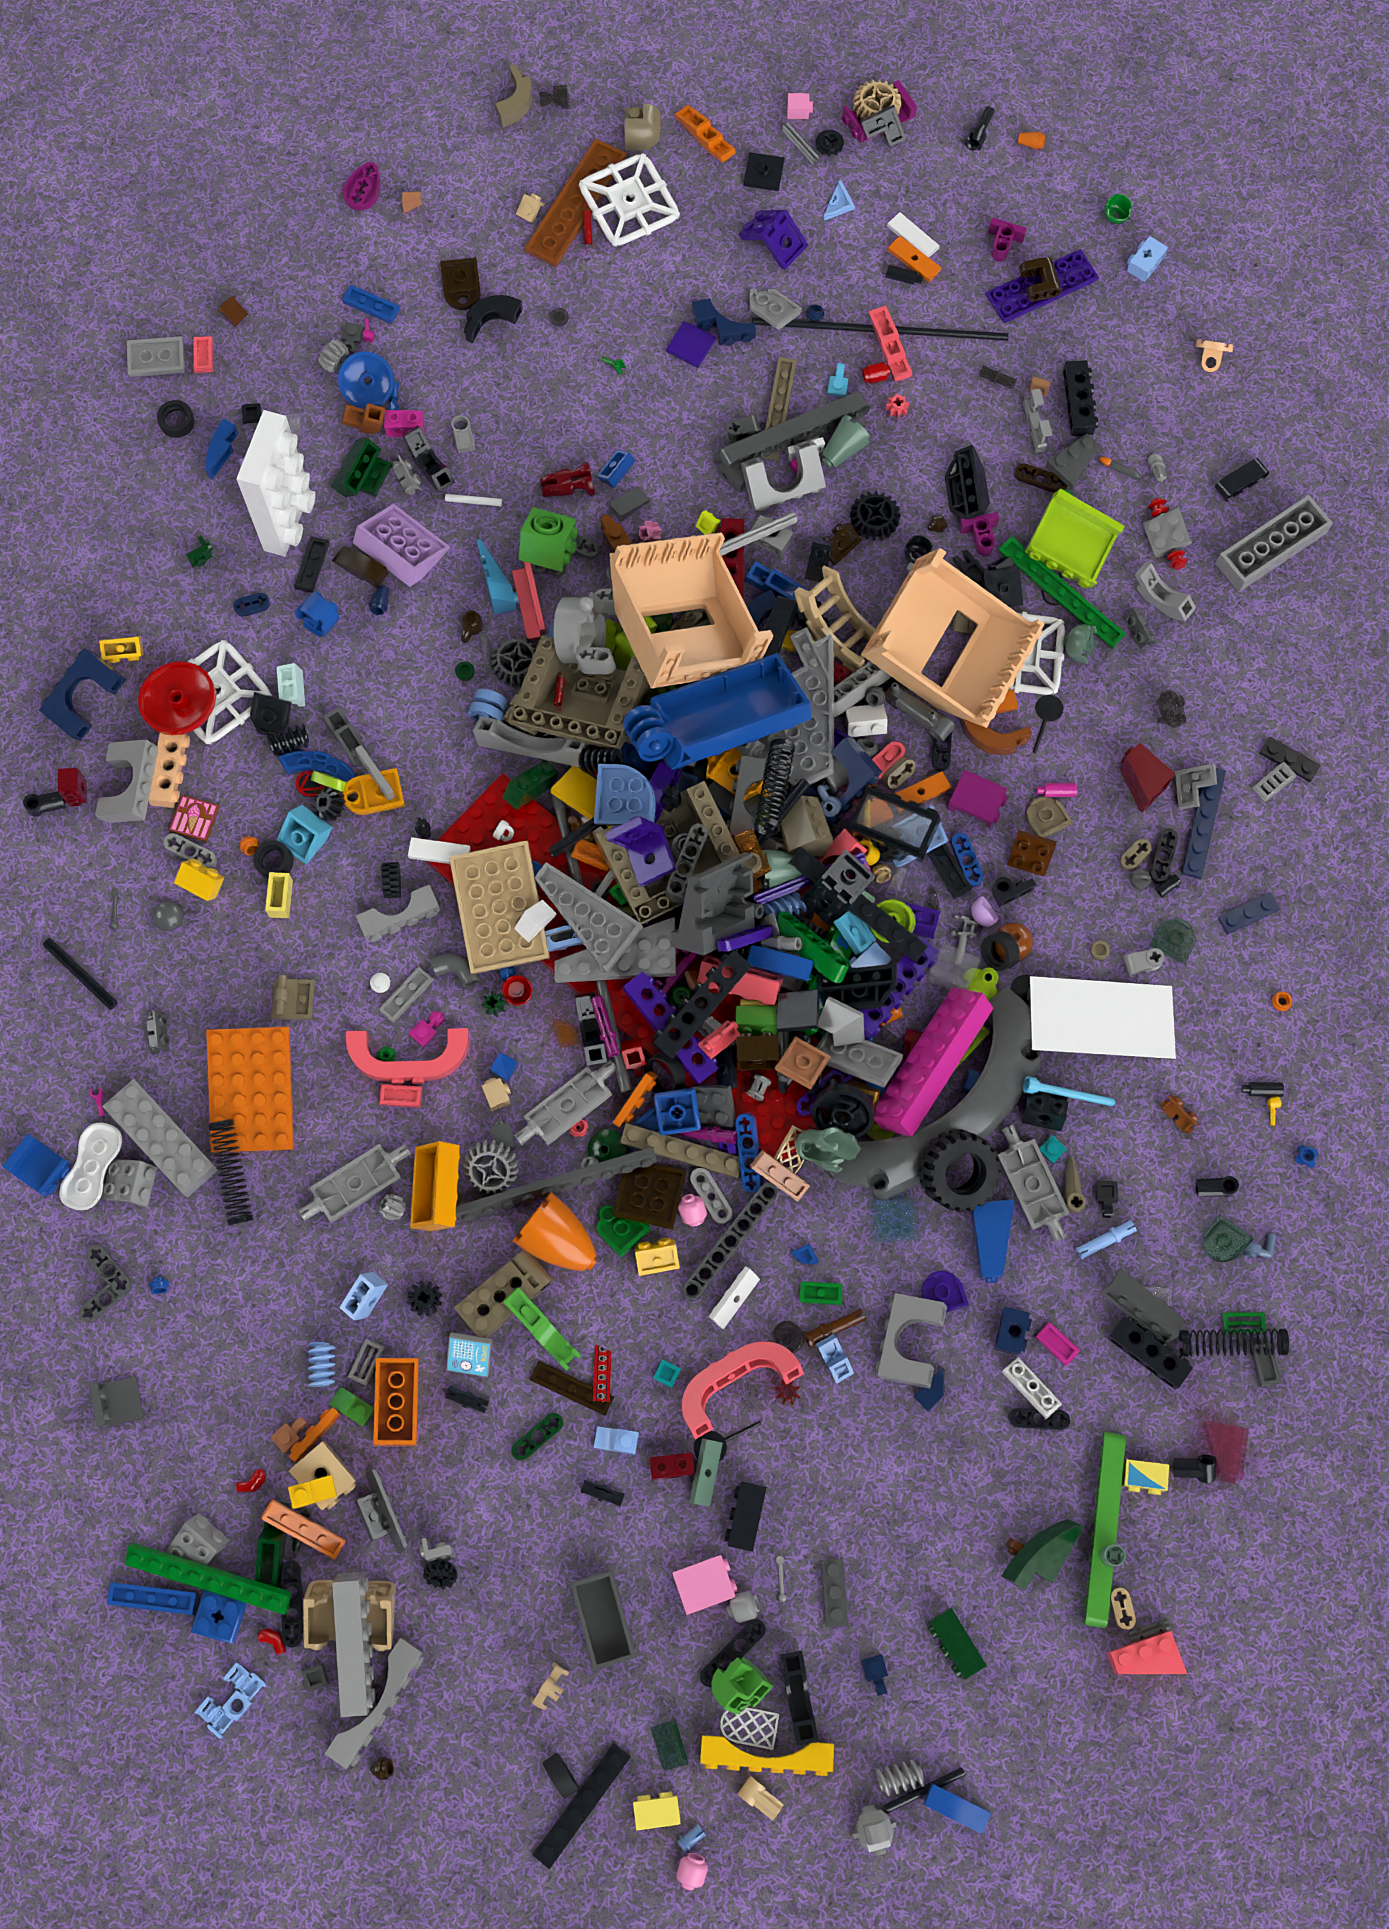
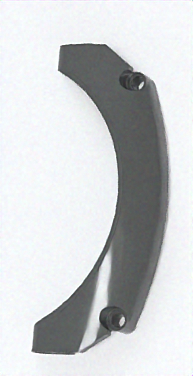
M1004 987L990 999V1004L993 1006L994 1031L987 1063L974 1087L951 1111L930 1125L915 1131L912 1137L903 1135L880 1141H857L861 1148L860 1152L856 1155L855 1159L850 1161L845 1159L844 1162L837 1164L843 1168L842 1171L838 1173L824 1171L832 1179L836 1178L839 1183L866 1189L869 1187L872 1189L875 1198L882 1201L920 1184L919 1181L922 1178L918 1176V1169H921V1165L918 1163L919 1159L924 1157L925 1153L922 1151L925 1147L929 1148L931 1145L929 1141L933 1138L938 1139L940 1133L946 1132L949 1134V1130L954 1129L958 1131L966 1130L985 1139L1008 1115L1025 1093L1023 1091L1025 1078L1027 1076L1035 1077L1042 1066L1040 1050H1032L1031 1009L1008 987ZM961 1153L955 1156L949 1162L947 1167L955 1163L957 1160L962 1158L967 1153Z

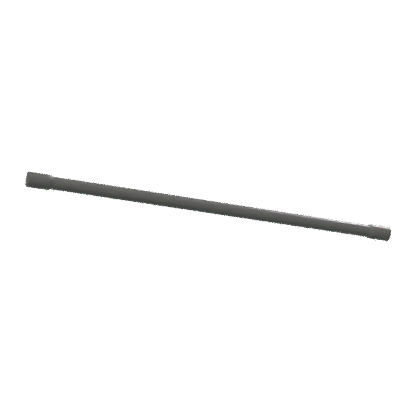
M550 793L561 836L564 838L571 833L565 810V802ZM573 845L565 850L571 879L583 886L578 861L571 857ZM596 980L598 994L603 997L612 1029L617 1035L615 1039L620 1054L613 1058L621 1094L633 1091L621 1052V1043L606 980Z

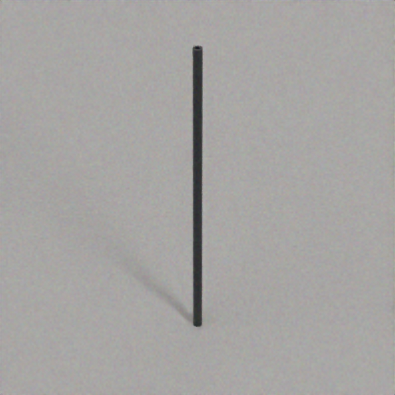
M752 317V323H755V325L772 326L762 318ZM792 320L784 326L875 332L873 325ZM895 326L898 334L1003 341H1008L1009 333Z

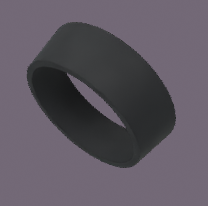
M658 1052L646 1062L644 1075L650 1071L653 1072L654 1060H660L669 1067L673 1075L674 1084L671 1091L684 1088L686 1074L682 1063L676 1056L669 1060L661 1052ZM655 1079L656 1085L652 1091L654 1093L668 1092Z

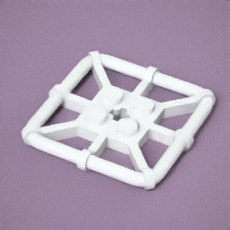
M646 154L634 155L619 163L609 164L607 168L589 175L579 182L581 193L592 211L593 218L598 221L605 236L613 246L617 247V245L626 244L641 236H648L651 232L674 222L680 216L678 208L666 188L667 184L661 179L651 160L646 157ZM639 162L635 175L623 181L618 171ZM644 164L655 184L644 188L639 179ZM611 174L617 184L605 187L592 182ZM588 189L606 195L610 204L598 208ZM660 191L669 208L653 203L648 194ZM626 196L633 197L634 199L632 202L626 201ZM615 210L620 219L615 236L603 217L604 214ZM652 210L668 216L648 225L642 214ZM636 217L642 228L620 237L624 222Z
M1022 611V613L1018 614L1029 622L1039 619L1051 626L1045 629L1039 639H1037L1032 652L1024 662L1023 668L1017 674L1015 683H1013L1009 690H1014V693L1027 692L1054 695L1058 692L1060 685L1062 661H1064L1065 656L1063 654L1065 622L1062 619L1032 615ZM1057 630L1055 652L1041 650V641ZM1040 658L1054 660L1052 681L1039 667ZM1021 672H1034L1046 687L1020 684Z
M221 640V642L214 644L195 659L191 658L188 661L199 666L219 651L217 666L208 672V675L211 677L215 688H221V690L216 695L215 707L208 718L206 733L201 727L193 730L206 744L219 740L239 724L243 725L244 721L250 717L251 706L239 715L231 705L240 697L253 698L254 692L272 696L268 687L254 672L253 666L247 663L230 643H227V640ZM226 650L241 667L231 676L223 669ZM248 675L260 691L240 690L234 682L242 676ZM227 708L234 716V719L213 734L215 716Z

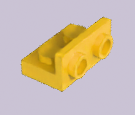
M661 1238L655 1243L645 1241L638 1243V1246H634L639 1276L680 1268L674 1239Z

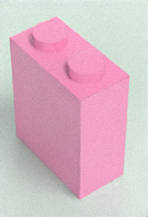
M719 1555L672 1573L686 1615L736 1597L734 1593L738 1592L734 1579H729L727 1572L731 1571L727 1558L722 1559V1556Z

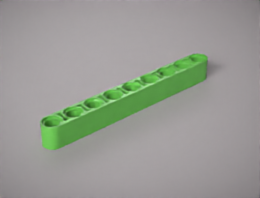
M1103 1432L1102 1438H1104L1103 1446L1101 1445L1100 1459L1102 1461L1101 1467L1098 1470L1097 1481H1099V1488L1096 1489L1095 1499L1097 1510H1094L1093 1519L1095 1530L1092 1531L1091 1539L1093 1550L1090 1553L1089 1559L1091 1570L1087 1578L1086 1588L1089 1590L1088 1597L1085 1598L1084 1611H1086V1619H1083L1084 1625L1106 1628L1108 1624L1113 1567L1106 1566L1102 1562L1100 1554L1105 1546L1116 1544L1126 1444L1125 1435Z

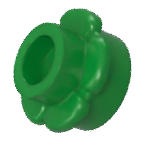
M389 1046L382 1047L376 1054V1058L379 1061L395 1062L396 1051Z

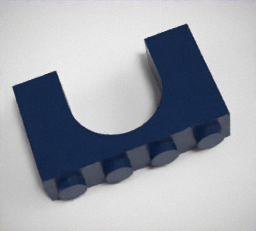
M86 648L77 654L75 662L66 669L64 677L55 684L52 693L44 699L39 709L41 713L76 740H81L93 726L79 715L73 707L72 695L76 686L84 680L92 679L104 690L116 695L127 680L95 652Z
M852 737L844 738L831 751L845 767L849 776L848 789L843 796L838 798L841 802L840 812L832 817L825 816L827 824L831 826L840 820L839 816L843 812L846 813L853 807L852 803L856 799L858 800L863 796L866 786H872L879 780L878 776L882 773V770ZM815 782L808 787L803 796L818 797L821 804L822 798L817 792V787L820 784ZM828 803L827 809L831 811L833 806Z

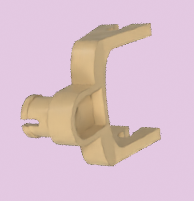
M555 1662L552 1663L553 1671L542 1685L535 1698L531 1696L529 1699L532 1704L543 1710L547 1709V1706L543 1704L547 1696L556 1702L560 1696L555 1694V1692L561 1695L564 1690L555 1684L562 1674L566 1676L569 1674L566 1669L560 1667Z

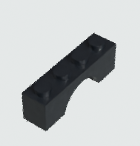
M800 1650L779 1654L796 1745L819 1742L809 1696L803 1653Z

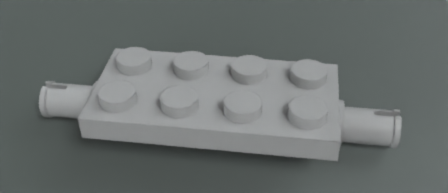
M609 1060L608 1063L597 1071H591L586 1067L523 1116L528 1125L513 1135L518 1143L522 1146L536 1134L549 1145L611 1097L612 1094L604 1085V1080L614 1072H617L614 1063Z
M1014 1125L1002 1129L1009 1147L1008 1150L998 1154L997 1158L1000 1159L1001 1167L1031 1231L1045 1225L1048 1226L1054 1242L1066 1238L1059 1220L1069 1215L1070 1212L1035 1139L1028 1142L1020 1141Z
M378 1144L311 1186L309 1189L315 1197L314 1201L299 1209V1213L304 1221L321 1211L333 1223L401 1180L402 1178L397 1172L395 1164L410 1156L411 1153L405 1144L391 1153H385L382 1146Z

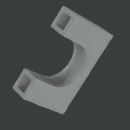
M809 440L794 445L798 472L795 479L789 485L782 488H775L769 485L764 463L760 458L757 457L740 463L749 501L755 510H766L770 505H781L786 500L792 498L799 499L807 493H818L822 488L826 487L816 443Z
M148 740L109 743L106 762L117 768L132 767L133 779L130 786L122 794L114 797L98 798L96 817L109 823L145 820L158 746Z
M895 1293L894 1299L891 1298L889 1304V1311H891L890 1319H887L885 1322L886 1337L881 1341V1360H878L876 1364V1372H878L880 1378L930 1389L934 1367L931 1364L912 1361L902 1357L898 1349V1338L902 1330L913 1323H925L943 1327L947 1310L944 1302Z

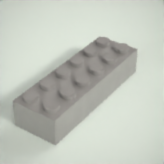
M1308 495L1222 552L1215 565L1236 590L1240 592L1324 536L1333 522Z
M135 1079L130 1081L102 1106L187 1198L218 1171L214 1164Z
M364 1572L339 1573L332 1582L340 1715L341 1717L368 1715L370 1708H373V1702L376 1701L375 1688L371 1689L372 1680H374V1666H370V1658L373 1657V1646L368 1641L372 1633L371 1622H367V1616L370 1613V1601L366 1600V1591H369L368 1578L364 1577Z

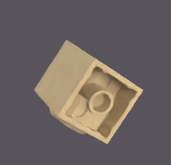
M324 1440L294 1465L289 1472L298 1483L319 1478L316 1474L318 1468L326 1469L327 1476H333L337 1496L316 1502L321 1510L324 1508L330 1510L339 1502L337 1497L340 1494L344 1493L346 1496L355 1488L354 1482L357 1478Z

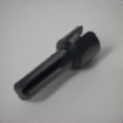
M987 106L976 127L969 131L965 140V146L969 150L975 151L976 148L978 150L982 148L986 140V128L995 112L994 108Z

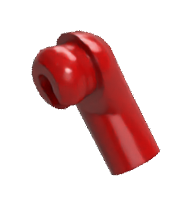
M255 1470L249 1481L237 1482V1492L257 1491L265 1482L264 1470Z
M264 1628L258 1633L257 1637L261 1643L266 1642L273 1645L276 1656L287 1652L279 1632L270 1628Z

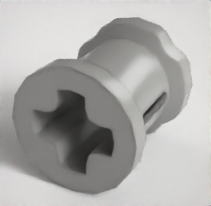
M755 1074V1080L746 1094L756 1100L763 1101V1094L767 1086H770L771 1081Z

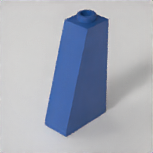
M1013 1199L986 1202L982 1207L976 1205V1209L971 1211L980 1280H986V1283L998 1282V1278H1001L1004 1273L1014 1207Z

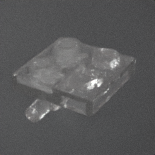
M944 943L935 965L930 970L928 980L949 990L952 987L968 990L981 959Z

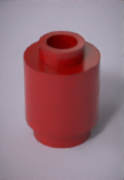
M884 362L867 365L866 368L862 369L864 383L873 384L885 381L890 376L888 364L885 365Z

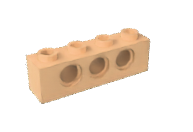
M187 733L183 735L159 734L158 754L149 795L151 806L174 808L175 802H179L180 792L178 791V786L183 782L181 769L182 766L186 765L187 760L184 753L185 748H188L190 744V737ZM177 747L176 751L169 752L171 748ZM174 765L171 770H166L168 766ZM170 783L168 788H162L165 784Z

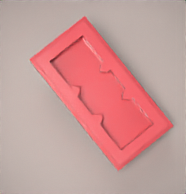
M212 336L193 337L195 373L213 372Z
M381 1084L379 1101L381 1106L421 1108L422 1086Z

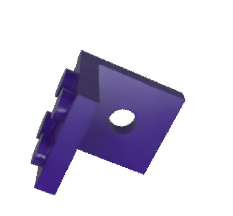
M760 210L754 215L755 218L751 222L746 223L743 226V230L738 234L742 240H763L782 269H786L808 246V243L787 210ZM785 238L788 240L787 247L783 244Z
M635 816L630 818L629 822L614 826L611 831L605 833L609 842L627 849L639 886L643 887L677 870L662 826L641 816ZM654 854L655 861L649 865L648 858Z

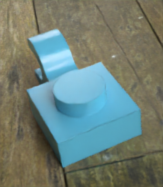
M838 363L836 376H830L827 395L846 396L848 378H843L845 364Z

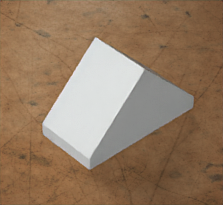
M541 900L524 912L514 929L529 943L557 913Z

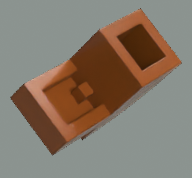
M367 403L364 410L346 404L341 424L357 428L361 433H377L382 426L385 408Z

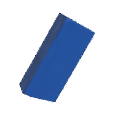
M617 449L597 474L596 478L615 488L635 463V459L631 453Z

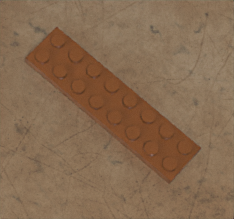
M595 138L525 246V253L557 268L584 225L583 211L590 208L588 205L584 206L587 202L579 187L580 180L607 168L609 164H616L625 160L627 153ZM610 174L592 183L608 187L614 177ZM588 189L597 205L603 194Z

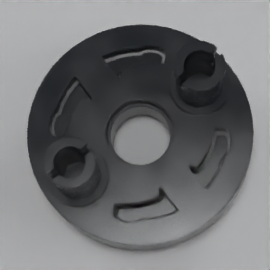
M828 1079L826 1081L825 1089L818 1093L812 1108L813 1121L820 1130L837 1127L845 1133H850L855 1139L863 1136L870 1130L875 1115L873 1102L867 1094L853 1086L839 1085L835 1079ZM845 1111L849 1116H840L836 1112Z

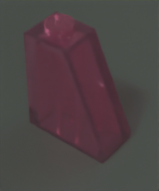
M1204 1421L1202 1428L1210 1455L1216 1458L1217 1477L1223 1478V1482L1229 1484H1236V1481L1243 1480L1249 1429Z

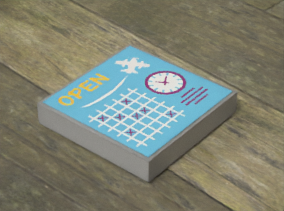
M450 1333L446 1371L488 1377L492 1339Z

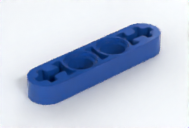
M745 1112L736 1119V1132L742 1185L745 1191L754 1193L763 1185L762 1175L756 1172L752 1177L753 1181L757 1182V1185L753 1188L752 1185L748 1184L752 1177L751 1174L747 1175V1172L751 1173L755 1170L746 1166V1158L751 1157L755 1160L760 1151L756 1119L753 1114ZM745 1117L746 1120H750V1124L747 1125V1132L751 1130L752 1133L742 1134V1132L746 1131V1125L741 1122ZM745 1137H750L753 1140L751 1148L744 1146L743 1140Z

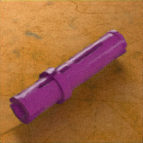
M597 996L590 1001L601 1032L600 1039L604 1042L608 1057H615L620 1054L615 1039L617 1035L612 1029L603 997ZM600 1010H601V1012H602V1015H603V1018H604V1021H605L604 1024H603V1021H602V1018H601V1015H600V1012H599ZM605 1030L608 1031V1034H609L611 1043H609V1040H608V1037H607V1034H606V1031H605Z
M701 1126L700 1130L677 1133V1136L711 1140L713 1143L726 1142L735 1144L737 1141L736 1131L723 1130L716 1126L713 1128Z

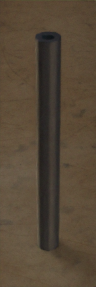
M961 1767L924 1785V1787H920L883 1805L886 1814L927 1795L931 1783L941 1788L966 1776Z

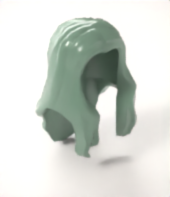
M829 1127L824 1130L808 1129L802 1132L796 1139L797 1153L801 1158L812 1161L823 1170L835 1173L843 1169L837 1164L844 1162L845 1159L849 1161L855 1159L861 1149L853 1135L845 1133L837 1127Z

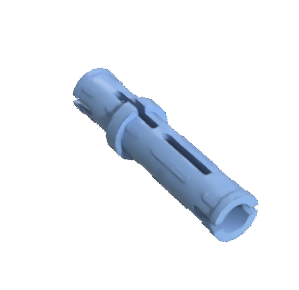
M1129 1220L1116 1228H1110L1109 1232L1077 1247L1076 1251L1081 1253L1079 1257L1083 1260L1114 1242H1121L1122 1238L1137 1232L1136 1227H1131L1134 1224Z

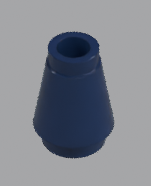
M379 586L369 602V609L373 614L383 615L387 611L388 587Z

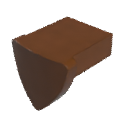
M234 295L223 301L217 309L234 327L248 315Z

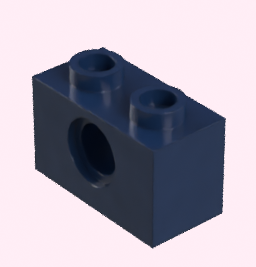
M1009 1307L1003 1308L994 1350L1017 1356L1021 1354V1351L1025 1352L1027 1346V1339H1024L1026 1331L1029 1332L1032 1319H1029L1030 1313ZM1009 1327L1018 1329V1337H1012L1009 1334Z

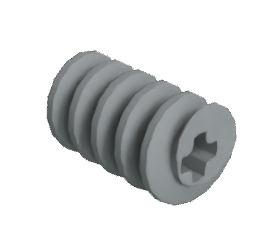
M913 1759L910 1760L909 1767L905 1762H901V1769L896 1764H893L892 1772L888 1766H885L884 1774L879 1768L876 1769L881 1794L882 1791H885L887 1796H890L892 1788L896 1794H899V1786L906 1792L908 1784L913 1789H916V1782H919L924 1787V1776L919 1760L918 1765Z

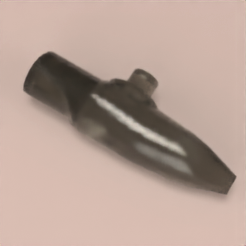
M930 885V900L927 901V904H931L934 910L940 911L937 893L934 887Z

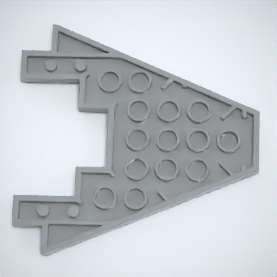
M807 627L790 635L804 667L791 674L811 703V720L795 725L791 729L767 735L758 740L765 745L758 758L766 759V764L772 740L783 738L793 742L795 752L793 753L792 768L790 769L791 773L788 780L793 787H795L800 779H805L811 785L834 773V755L831 752L834 749V640L830 634L814 642ZM779 744L773 746L775 749L784 748L789 751L792 750V748L787 745ZM775 755L776 757L782 759H789L786 756ZM774 761L780 764H788L784 761ZM773 766L777 769H786L785 767ZM775 771L777 774L786 775L783 772Z

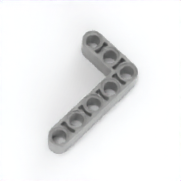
M871 661L866 663L834 687V717L842 714L865 697L870 688L880 686L891 676Z

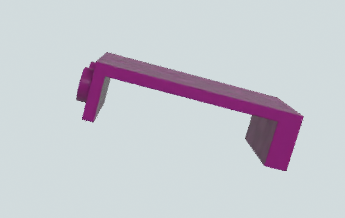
M899 80L893 82L894 89H898V94L901 96V108L898 117L900 122L903 123L916 117L917 105ZM845 105L843 106V123L850 127L854 139L857 138L860 143L868 140L860 121L861 117H857L854 110L850 111L848 106Z

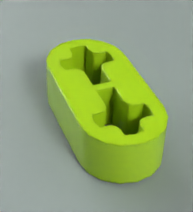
M315 770L311 777L312 781L339 791H344L347 783L344 780Z

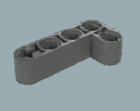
M695 824L691 827L675 865L677 870L672 872L665 889L667 898L682 905L684 904L688 880L708 835L707 828L702 824ZM699 833L700 836L697 843L693 842L695 834ZM692 850L695 856L690 857L685 851ZM678 868H685L688 874H680ZM675 885L679 887L680 892L674 893L670 887Z

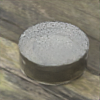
M555 308L550 313L551 323L556 327L565 326L569 320L568 312L563 308Z

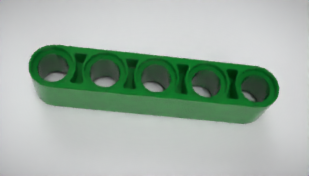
M779 912L776 918L779 929L777 937L800 938L802 941L801 949L794 951L802 958L814 961L813 967L833 982L841 983L850 962L793 915L787 912Z

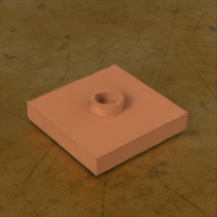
M795 1036L777 1063L775 1070L811 1090L831 1056Z

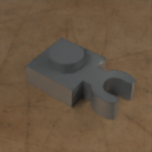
M346 322L341 339L346 341L343 343L346 347H351V354H355L356 348L354 344H360L364 325Z

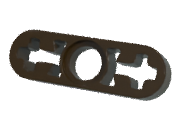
M1025 463L1019 464L1016 467L1015 478L1020 482L1052 493L1059 489H1067V485L1052 472ZM1026 470V474L1022 476L1021 472ZM1044 476L1046 482L1040 483L1036 480V477ZM1058 482L1062 483L1060 488L1056 487Z

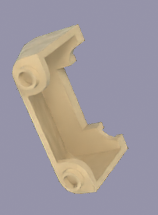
M316 1580L311 1582L307 1588L303 1599L304 1648L321 1650L328 1644L329 1640H336L332 1586L334 1580ZM369 1581V1591H366V1600L370 1601V1613H368L367 1622H371L372 1633L368 1641H371L373 1648L377 1651L391 1650L394 1632L395 1584L390 1581Z

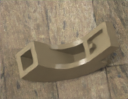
M516 64L509 66L510 76L516 88L515 93L510 98L495 103L496 114L502 127L519 121L528 112L532 103L530 77H524L523 71L519 70Z

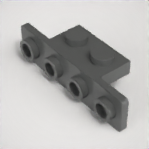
M374 1468L365 1474L373 1493L357 1499L355 1505L370 1541L390 1534L396 1551L399 1554L408 1548V1540L405 1533L400 1529L398 1515L393 1512L391 1498L384 1490L382 1476Z

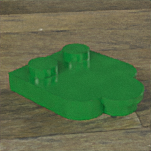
M606 1205L601 1207L597 1214L599 1220L596 1226L597 1233L621 1258L651 1231V1228L645 1223L613 1217L614 1207Z

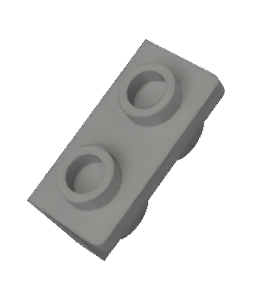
M426 1537L422 1538V1544L419 1545L421 1557H424L428 1562L456 1557L454 1548L446 1544V1542L433 1545L434 1549H432L430 1540Z

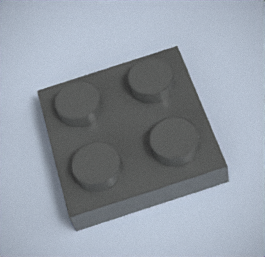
M695 1084L691 1087L695 1088L701 1126L733 1127L736 1125L731 1085Z

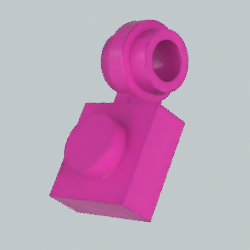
M437 1010L434 1011L428 1018L430 1020L429 1024L422 1019L408 1034L424 1048L437 1035L433 1027H439L445 1021L444 1014Z

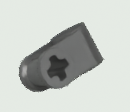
M749 415L729 421L726 425L725 439L733 444L762 432L757 417Z

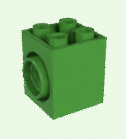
M533 507L521 529L519 560L562 572L565 565L570 563L571 553L574 554L576 551L577 542H574L578 534V528L576 527L577 519Z

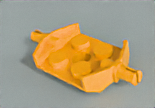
M732 748L723 751L719 755L707 757L706 779H712L735 795L736 792H732L734 780H738L739 774L733 775L730 769L736 767L737 760H741L742 756L745 755ZM763 781L755 783L748 788L744 801L757 794L761 795Z

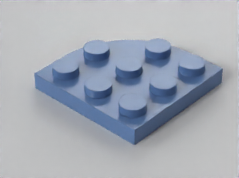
M598 764L594 824L623 825L635 816H641L654 822L655 795L647 778L639 771L626 765Z

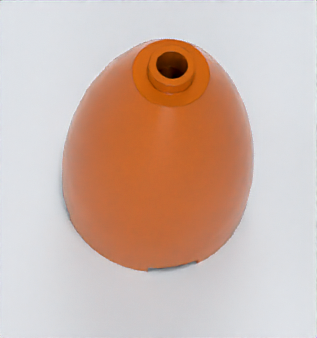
M550 1192L546 1201L544 1200L521 1231L512 1240L536 1258L561 1268L576 1271L588 1269L590 1271L597 1262L594 1245L584 1226L571 1209L552 1192Z

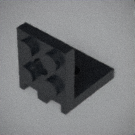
M846 849L803 894L800 900L830 926L857 899L876 876ZM845 873H849L852 876V880L847 878Z

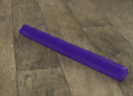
M863 852L853 855L862 864L866 862ZM802 875L753 895L755 903L762 905L814 883Z

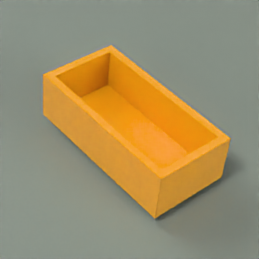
M438 1141L415 1147L410 1228L436 1231L455 1227L460 1145Z

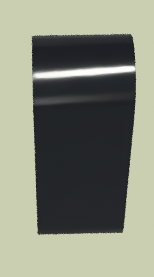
M1255 458L1222 478L1215 485V488L1227 502L1232 496L1236 497L1244 492L1243 489L1250 488L1258 483L1259 479L1266 478L1270 472L1259 458Z

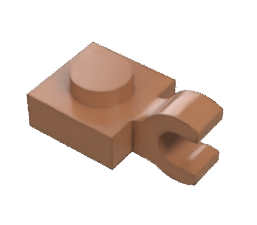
M300 1417L292 1426L285 1423L270 1438L283 1453H286L301 1439L297 1434L308 1423L304 1418Z

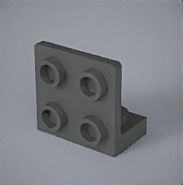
M136 1377L106 1384L98 1382L89 1384L97 1427L106 1428L144 1417Z

